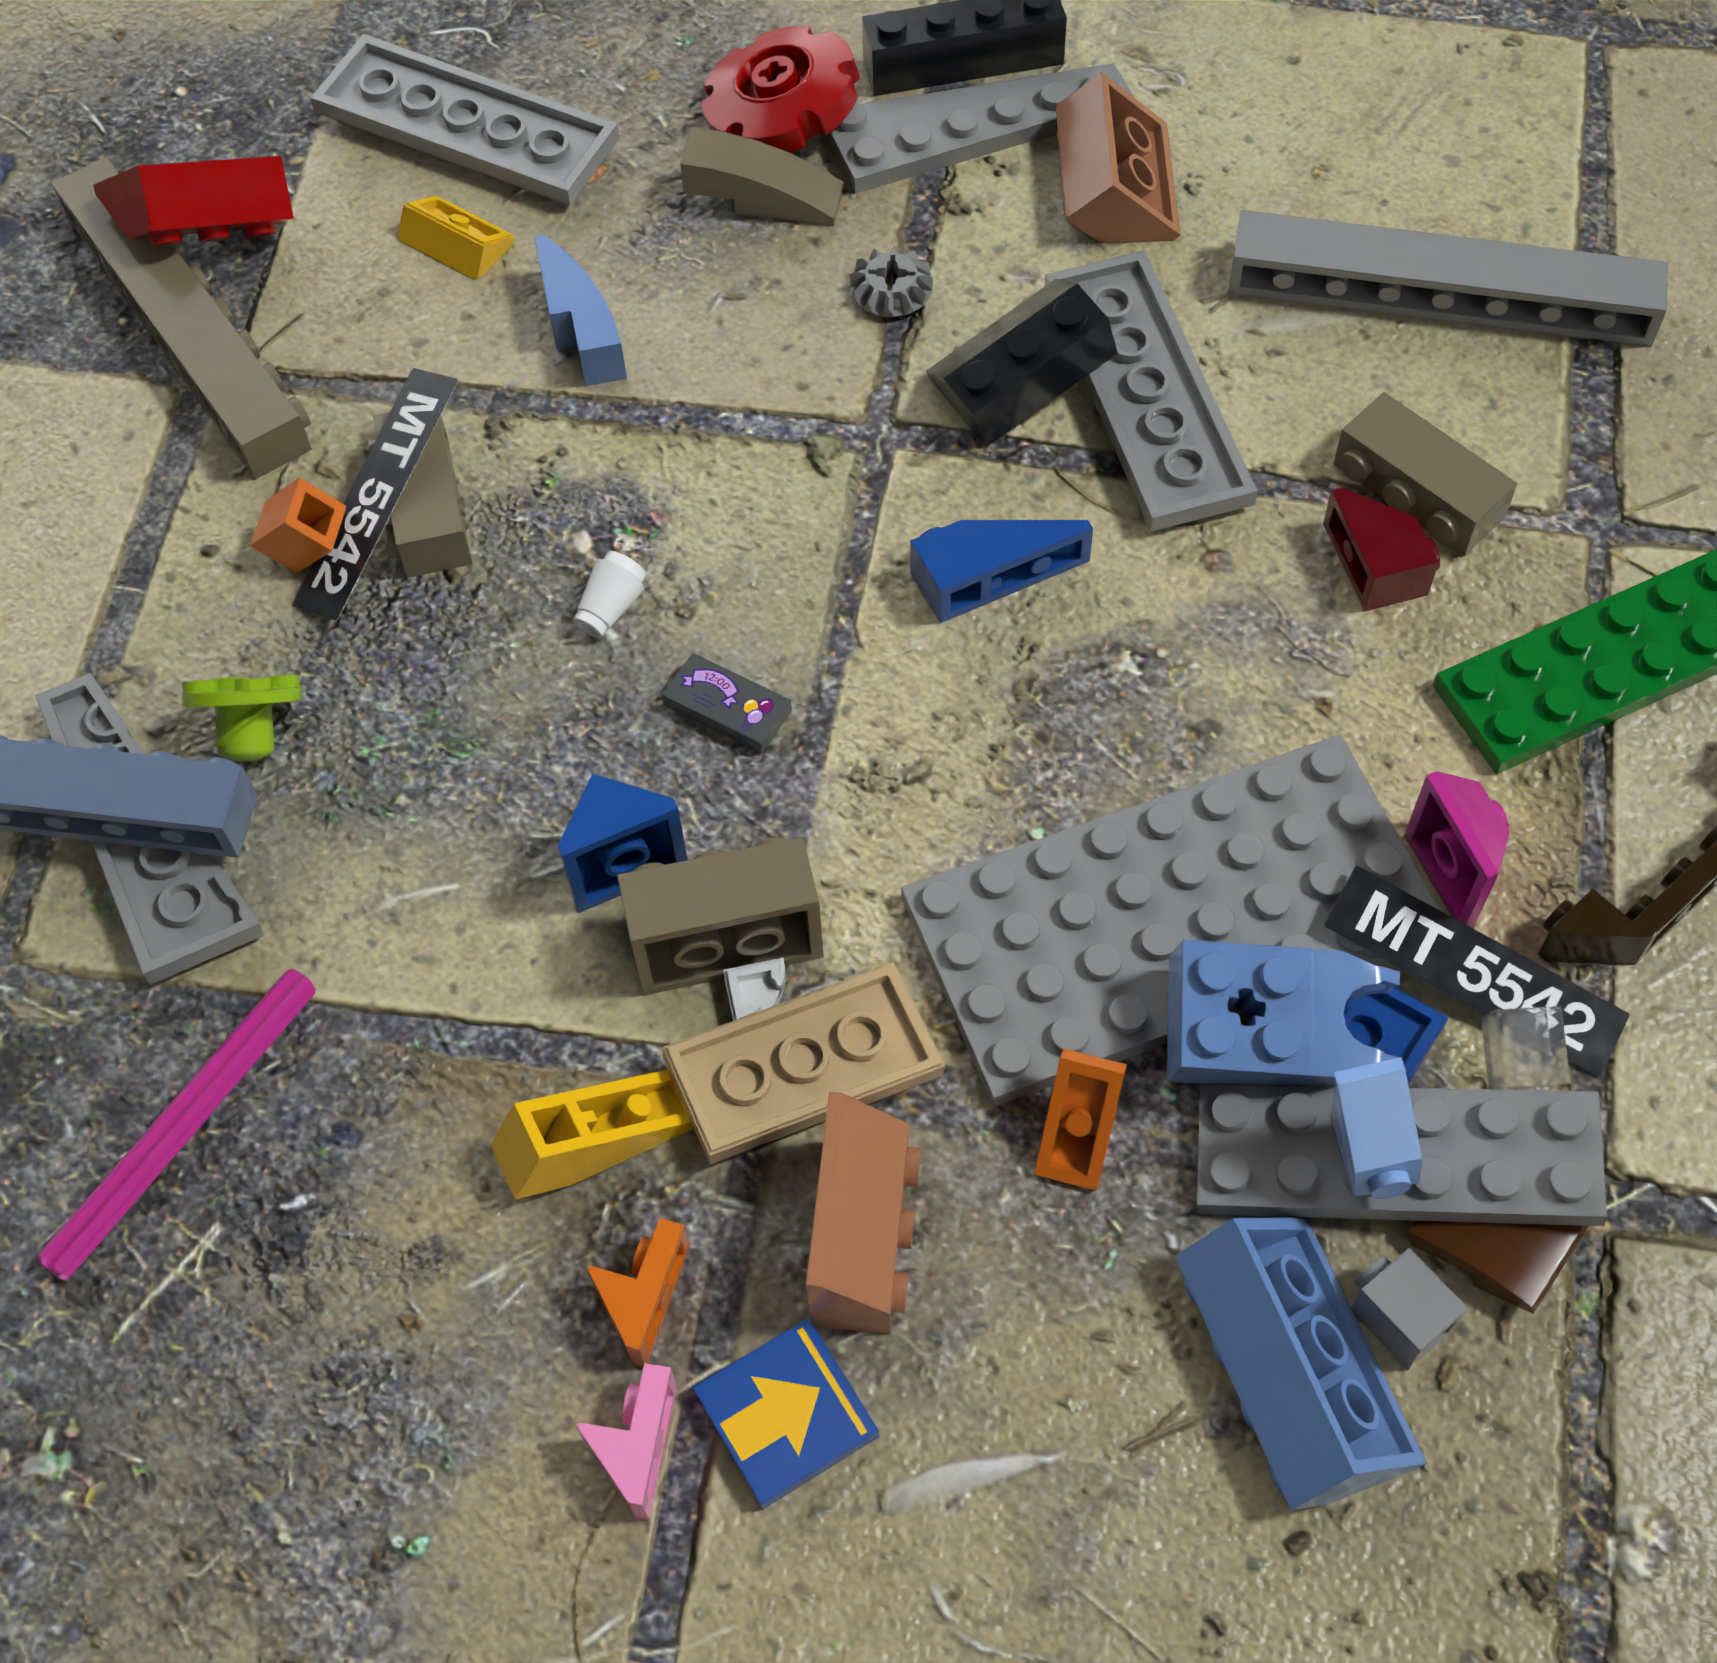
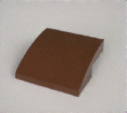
M1414 1221L1407 1232L1412 1246L1470 1272L1473 1286L1534 1314L1589 1226Z

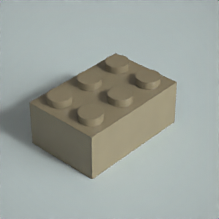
M803 836L792 839L782 837L768 838L753 847L729 852L710 850L697 855L694 859L667 865L647 863L635 868L632 872L617 875L630 942L644 996L724 979V969L778 958H784L785 966L824 958L819 899Z

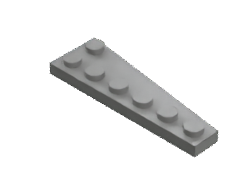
M1111 63L866 104L855 103L844 121L825 136L854 193L857 194L1056 134L1058 130L1056 105L1100 72L1104 73L1130 95L1133 96L1115 64Z
M91 673L35 695L52 740L58 741L65 746L92 748L95 745H108L122 752L145 754ZM91 841L141 971L150 985L264 936L256 917L213 855Z

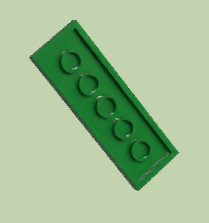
M1717 549L1438 672L1432 686L1497 775L1717 674Z

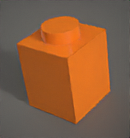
M299 477L265 501L250 546L290 570L299 573L333 550L347 506Z

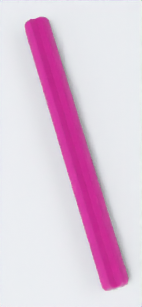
M295 969L285 971L39 1253L38 1261L46 1270L62 1280L69 1279L313 997L316 989L305 975Z

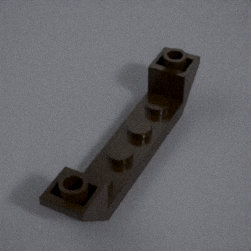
M1717 825L1700 844L1699 848L1704 853L1692 862L1687 857H1683L1667 873L1660 883L1665 890L1655 900L1645 894L1626 914H1623L1593 888L1575 905L1568 899L1563 901L1550 914L1542 926L1549 933L1538 955L1547 962L1636 965L1717 887Z

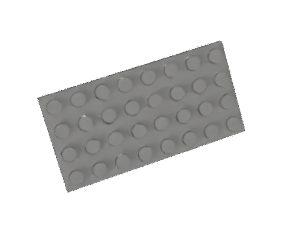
M1341 734L901 887V899L993 1107L1053 1086L1063 1048L1119 1062L1168 1044L1169 958L1183 939L1345 951L1375 966L1389 963L1324 926L1355 866L1367 870L1440 910ZM1233 1005L1228 1010L1229 1012L1239 1014V1017L1246 1015L1242 1009Z

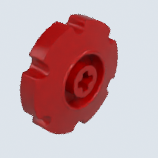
M792 26L760 34L755 37V42L746 48H734L715 65L704 83L708 98L701 102V109L710 130L753 139L791 153L805 148L806 141L815 135H828L844 121L857 101L858 95L854 83L859 81L860 76L852 52L840 36L831 31L813 35L810 26Z

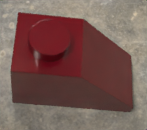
M1342 487L1331 490L1323 525L1364 611L1428 596L1435 573L1440 568V554L1435 541L1430 537L1426 538L1417 518Z

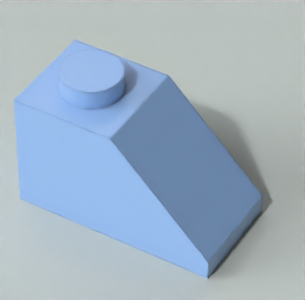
M1402 1057L1334 1072L1332 1126L1353 1196L1358 1197L1371 1194L1376 1199H1387L1407 1192L1412 1184L1420 1183L1422 1153Z

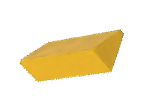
M437 195L404 204L398 233L401 242L472 279H478L484 275L514 244L515 239L511 233Z

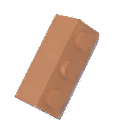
M1100 72L1056 105L1058 127L1056 134L1061 159L1060 175L1063 181L1064 215L1074 229L1084 231L1099 243L1173 241L1181 234L1167 123L1104 73Z
M829 1092L806 1279L810 1319L814 1327L891 1334L893 1312L905 1313L909 1273L897 1272L899 1248L912 1249L915 1210L903 1209L905 1187H918L921 1148L909 1147L908 1123L844 1093Z

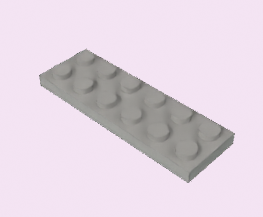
M362 34L310 97L315 113L568 205L573 203L620 139L618 124L365 34Z
M1145 250L1045 274L1044 287L1054 279L1078 283L1109 318L1118 354L1083 379L1150 532L1255 505L1258 493L1257 488Z
M1200 1084L1198 1214L1604 1226L1607 1219L1599 1092L1409 1088L1422 1153L1420 1183L1412 1184L1407 1192L1399 1196L1376 1199L1371 1194L1358 1197L1353 1196L1332 1126L1333 1086Z

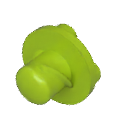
M299 675L264 676V678L224 677L212 678V680L182 681V706L215 708L217 742L214 747L217 746L220 756L233 761H254L271 755L275 750L274 742L278 741L274 737L272 703L303 700Z

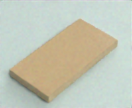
M894 962L662 1047L663 1058L709 1165L826 1121L829 1092L844 1093L868 1105L944 1075L945 1065Z

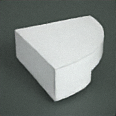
M784 958L723 970L733 1021L779 1004L786 982Z

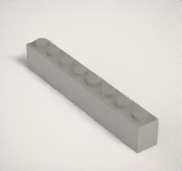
M1241 210L1228 293L1653 346L1667 311L1668 262Z

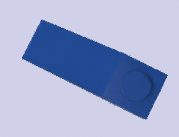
M960 520L942 528H931L918 538L910 540V574L939 622L943 623L1089 562L1093 527L1088 520Z

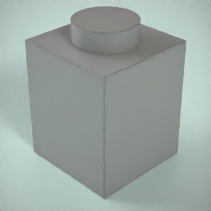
M1410 1248L1393 1262L1385 1255L1381 1256L1358 1277L1355 1283L1361 1288V1291L1351 1308L1356 1317L1407 1370L1451 1333L1468 1310V1307Z

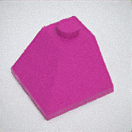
M1436 771L1425 777L1404 837L1450 916L1474 929L1500 871L1510 833L1509 823L1502 806L1495 800L1491 801L1480 782Z

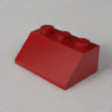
M281 156L137 165L93 184L95 195L127 238H149L151 247L183 242L182 235L197 234L199 242L230 238V230L244 229L246 238L269 236L277 233L275 225L294 219Z

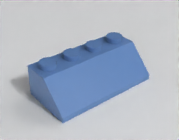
M1232 1218L1175 1256L1185 1277L1184 1285L1186 1292L1200 1310L1212 1337V1347L1215 1356L1226 1368L1241 1400L1242 1415L1249 1427L1256 1433L1270 1464L1272 1481L1277 1490L1285 1497L1290 1510L1333 1503L1427 1464L1307 1218Z

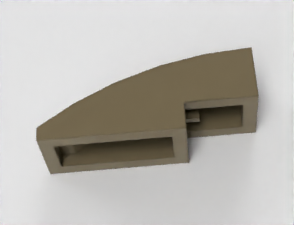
M691 126L680 162L684 194L734 199L735 214L830 226L835 225L844 189L842 180L804 159L765 143L722 131Z

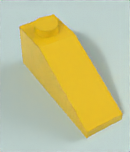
M666 1069L514 1103L490 1146L516 1200L572 1186L693 1130L694 1127L671 1074Z

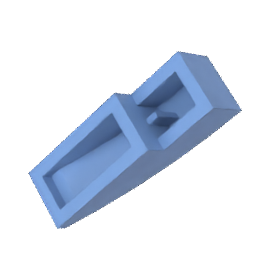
M545 235L535 236L557 350L578 346L585 386L627 379L619 334L614 318L601 292L586 271L564 249Z

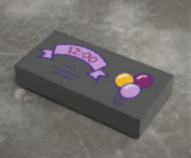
M695 653L690 655L662 694L664 706L760 753L765 751L792 711L790 699Z

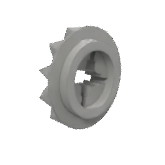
M895 245L889 253L885 254L873 248L869 259H857L855 271L850 274V291L855 302L867 312L882 317H899L915 312L928 301L933 290V278L929 262L919 261L915 250L906 254H900ZM895 273L897 274L896 283L893 284L892 291H888V284H885L887 274Z

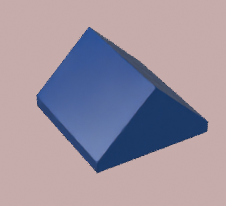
M596 774L591 775L558 844L573 902L578 913L621 896L617 877L619 874L632 872L635 868L647 863L667 865L688 860L679 810L673 798Z

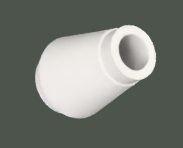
M608 551L604 559H597L578 606L577 614L573 618L575 626L594 638H602L606 630H609L644 591L642 582L646 577L645 570L633 559L616 551Z

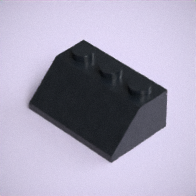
M1054 279L926 370V373L979 440L987 447L1113 358L1118 352L1109 318L1078 283Z

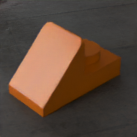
M1063 1048L1034 1175L1097 1191L1117 1114L1118 1101L1127 1064Z
M660 1217L652 1238L643 1236L635 1252L632 1274L636 1275L637 1279L588 1265L586 1267L593 1286L633 1365L643 1368L644 1363H649L690 1248L684 1224Z

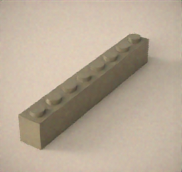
M107 156L52 182V187L69 223L253 478L256 480L312 450L304 429L311 425V422L301 402L296 396L289 399L283 394L285 386L274 366L270 362L264 365L259 362L258 358L261 356L252 337L246 329L236 331L233 327L236 325V322L228 305L221 296L212 299L209 295L212 293L211 287L197 264L190 267L186 264L188 257L181 243L151 247L149 238L128 239L97 198L93 184L119 174Z

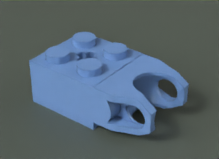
M1183 939L1169 958L1167 1082L1333 1086L1334 1072L1400 1058L1385 1054L1377 1048L1360 1043L1351 1035L1344 1019V1009L1347 1000L1359 999L1369 994L1391 993L1394 986H1400V971L1375 966L1345 951ZM1232 1005L1239 1007L1246 1013L1249 1022L1245 1026L1240 1025L1239 1014L1228 1011Z

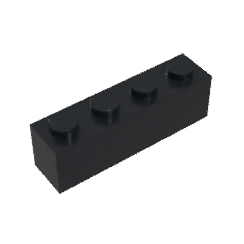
M957 0L862 16L863 63L873 96L1062 65L1064 64L1067 17L1061 0Z

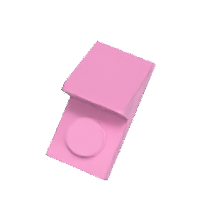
M646 1363L643 1366L640 1384L630 1383L625 1396L622 1422L623 1425L631 1426L630 1431L585 1423H577L576 1427L583 1441L634 1517L649 1521L677 1384L671 1367Z

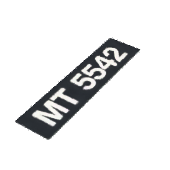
M416 368L411 370L344 502V505L347 507L333 550L313 563L293 602L294 607L335 621L338 620L458 383V379Z
M1359 866L1354 867L1324 924L1327 929L1597 1077L1602 1075L1630 1016L1628 1012Z

